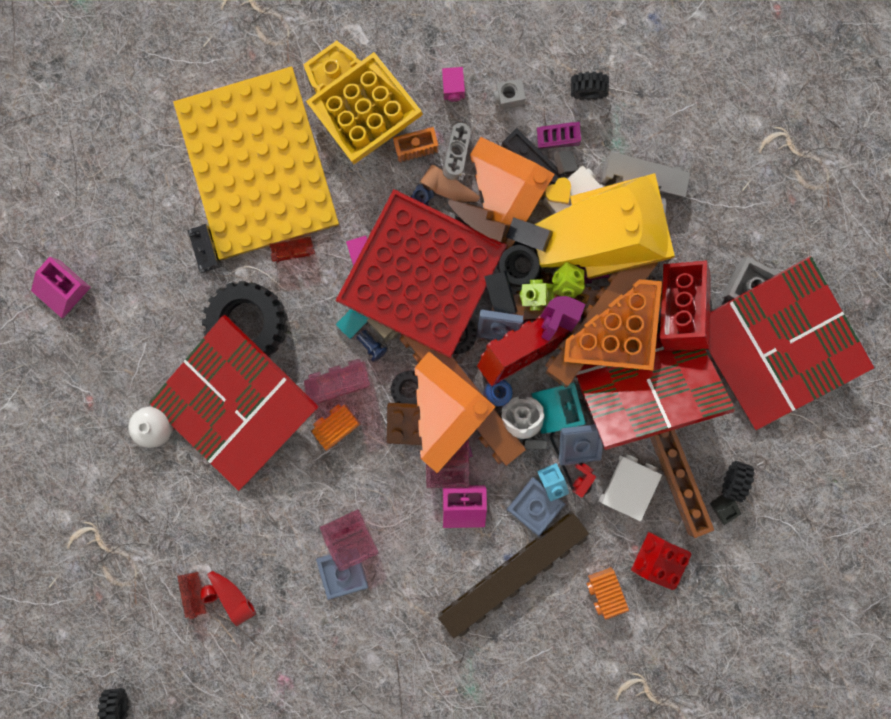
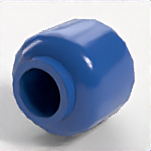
M502 380L494 386H491L488 382L483 390V396L495 407L506 405L511 400L513 394L512 388L506 380Z

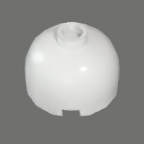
M514 397L503 406L501 419L507 431L517 437V439H529L535 436L542 428L544 420L543 407L537 400L531 397H526V399Z
M152 406L143 407L136 411L130 418L128 425L129 435L132 440L139 446L146 448L159 447L169 440L174 428L169 424L164 413Z

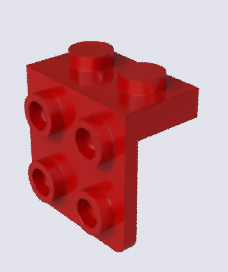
M648 532L631 571L648 581L670 590H675L692 554L688 550Z

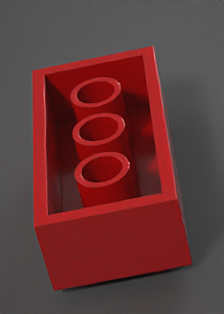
M707 260L663 264L660 340L665 351L709 349L711 273Z
M539 315L536 321L532 323L527 321L519 330H511L501 340L494 339L486 346L487 350L480 356L481 360L477 367L489 384L494 386L555 351L570 331L558 326L550 341L542 338L544 329L541 326L545 319Z

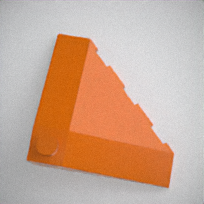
M480 137L470 154L471 162L475 163L477 171L475 177L478 189L482 191L484 199L482 205L483 208L494 211L492 220L511 225L514 217L527 222L555 174L539 164ZM508 238L507 242L502 243L506 244V249L513 246L515 241Z
M639 279L625 295L621 294L608 305L609 308L599 316L598 314L584 324V328L575 336L572 334L567 338L564 362L653 370L662 281Z
M428 352L415 367V376H418V389H416L417 406H420L421 419L418 420L419 437H422L423 449L420 450L421 460L438 473L494 410L495 406L432 353Z

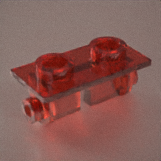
M311 236L269 243L272 251V262L280 263V261L290 260L291 258L311 257V255L315 254Z
M199 572L177 576L185 618L193 619L198 617L197 615L206 614L205 603L202 602L200 596L202 587Z

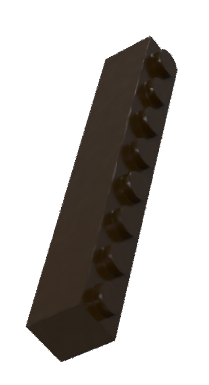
M570 511L545 530L540 537H536L439 612L438 619L453 639L457 636H464L470 630L469 627L472 624L481 623L487 617L485 614L491 610L496 611L503 605V600L517 595L520 592V587L525 583L529 585L535 581L536 575L542 570L544 572L548 571L554 565L553 562L556 559L566 557L571 552L569 549L574 545L579 546L587 540L586 536L590 533L576 515Z

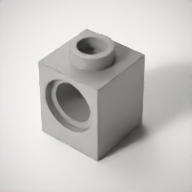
M522 78L497 83L493 96L495 104L499 103L500 110L525 104L526 97ZM509 91L514 94V97L506 98L503 94Z

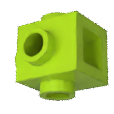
M565 262L554 273L552 279L553 293L573 299L580 295L585 288L584 270L569 262Z
M530 280V284H522L520 292L522 306L530 307V311L543 310V306H547L555 298L553 284L543 283V280Z

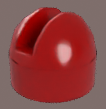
M205 585L200 591L203 603H211L219 598L212 585Z

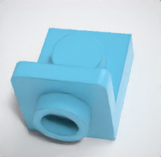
M557 463L537 471L550 501L569 494L566 481Z

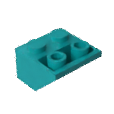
M570 383L567 388L561 385L531 393V397L537 400L543 407L544 420L540 430L541 434L585 424L575 383Z

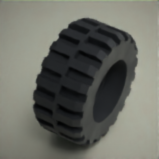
M239 281L237 284L232 282L226 284L224 289L220 287L216 290L217 295L215 297L211 296L208 299L210 305L208 308L204 307L203 313L206 314V318L202 319V326L206 328L203 331L204 337L222 316L226 315L229 318L230 313L235 307L242 303H251L262 311L264 317L263 329L253 342L268 357L269 354L275 353L279 349L277 346L280 343H283L285 339L283 335L284 332H287L288 328L286 325V320H288L287 314L283 310L285 307L278 300V297L267 288L254 282Z

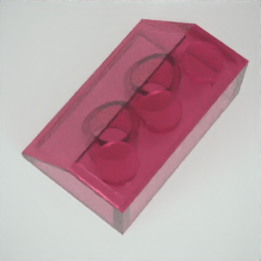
M360 359L348 362L349 366L341 368L340 365L328 369L329 373L321 375L320 372L310 374L308 375L309 379L304 380L305 393L316 404L374 386L366 361L361 362Z

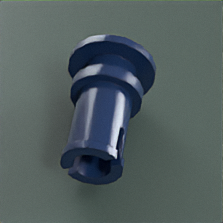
M363 330V334L359 333L356 339L368 350L367 354L373 356L371 361L376 362L386 354L388 348H382L380 342L377 343L367 330Z

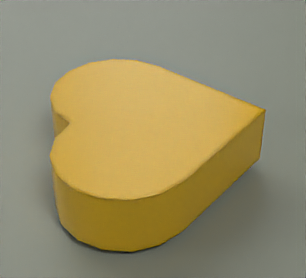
M559 178L555 184L549 185L545 191L546 199L550 202L568 204L571 191L570 181L567 178Z

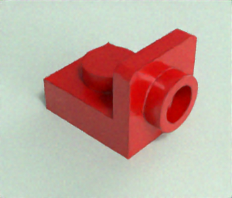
M576 463L574 467L584 473L582 477L578 476L573 483V492L582 498L596 479V476L592 474L594 470L585 463L582 466Z

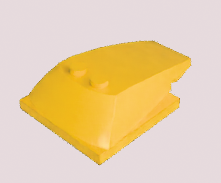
M336 40L303 64L309 81L316 92L306 102L353 165L423 115L421 109L375 52L361 61L351 50Z
M655 173L570 196L572 206L535 224L553 231L546 252L537 249L540 266L561 267L565 262H569L573 265L585 267L588 279L675 258Z

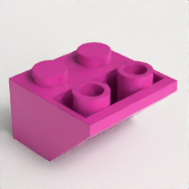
M49 257L35 272L31 291L56 314L64 318L91 287L61 260Z
M442 485L443 528L485 527L487 512L485 485Z

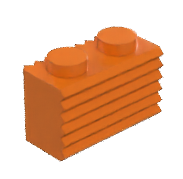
M434 127L393 137L400 163L438 153L439 151Z
M340 404L336 405L329 411L331 415L328 418L324 419L321 417L313 424L315 428L311 430V433L326 451L361 425L346 404L342 407Z
M611 567L588 575L590 582L586 583L590 595H595L597 602L594 603L598 616L602 615L607 620L629 611L615 571Z

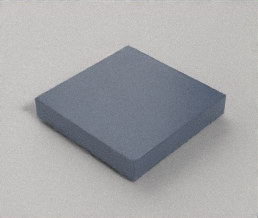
M481 310L476 337L489 340L497 339L499 341L509 331L520 329L523 323V316Z
M595 425L561 429L560 465L601 460L603 444Z
M532 477L506 510L540 537L566 504L559 498L550 501L544 486Z
M357 546L316 559L327 600L369 587Z

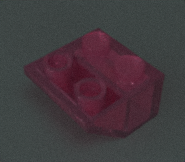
M469 438L438 473L426 464V488H469Z
M359 509L319 527L326 546L340 572L379 554L366 520Z

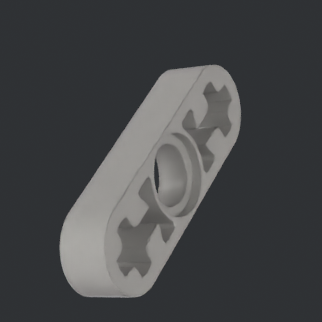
M457 123L453 126L448 141L443 174L450 180L458 179L464 169L471 134L470 128L464 123ZM458 131L462 132V138L460 141L457 140L459 136ZM451 148H459L462 154L455 155ZM453 162H456L454 168L455 172L451 171V165Z

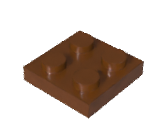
M388 403L386 444L422 445L418 420H421L420 406H417V404Z

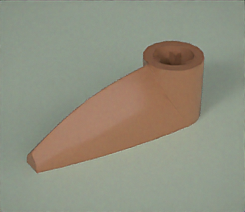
M430 165L419 182L427 190H432L434 193L452 200L478 202L480 199L479 195L459 181L446 178L443 171L434 165Z

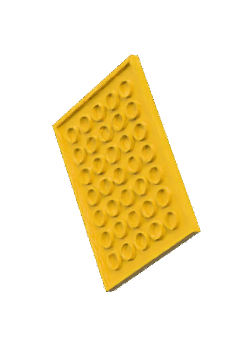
M292 66L173 101L219 260L228 259L340 225Z

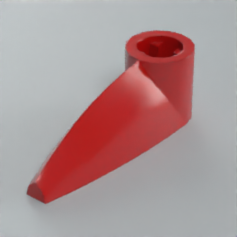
M214 571L207 574L224 609L235 626L241 625L256 615L253 604L230 580Z

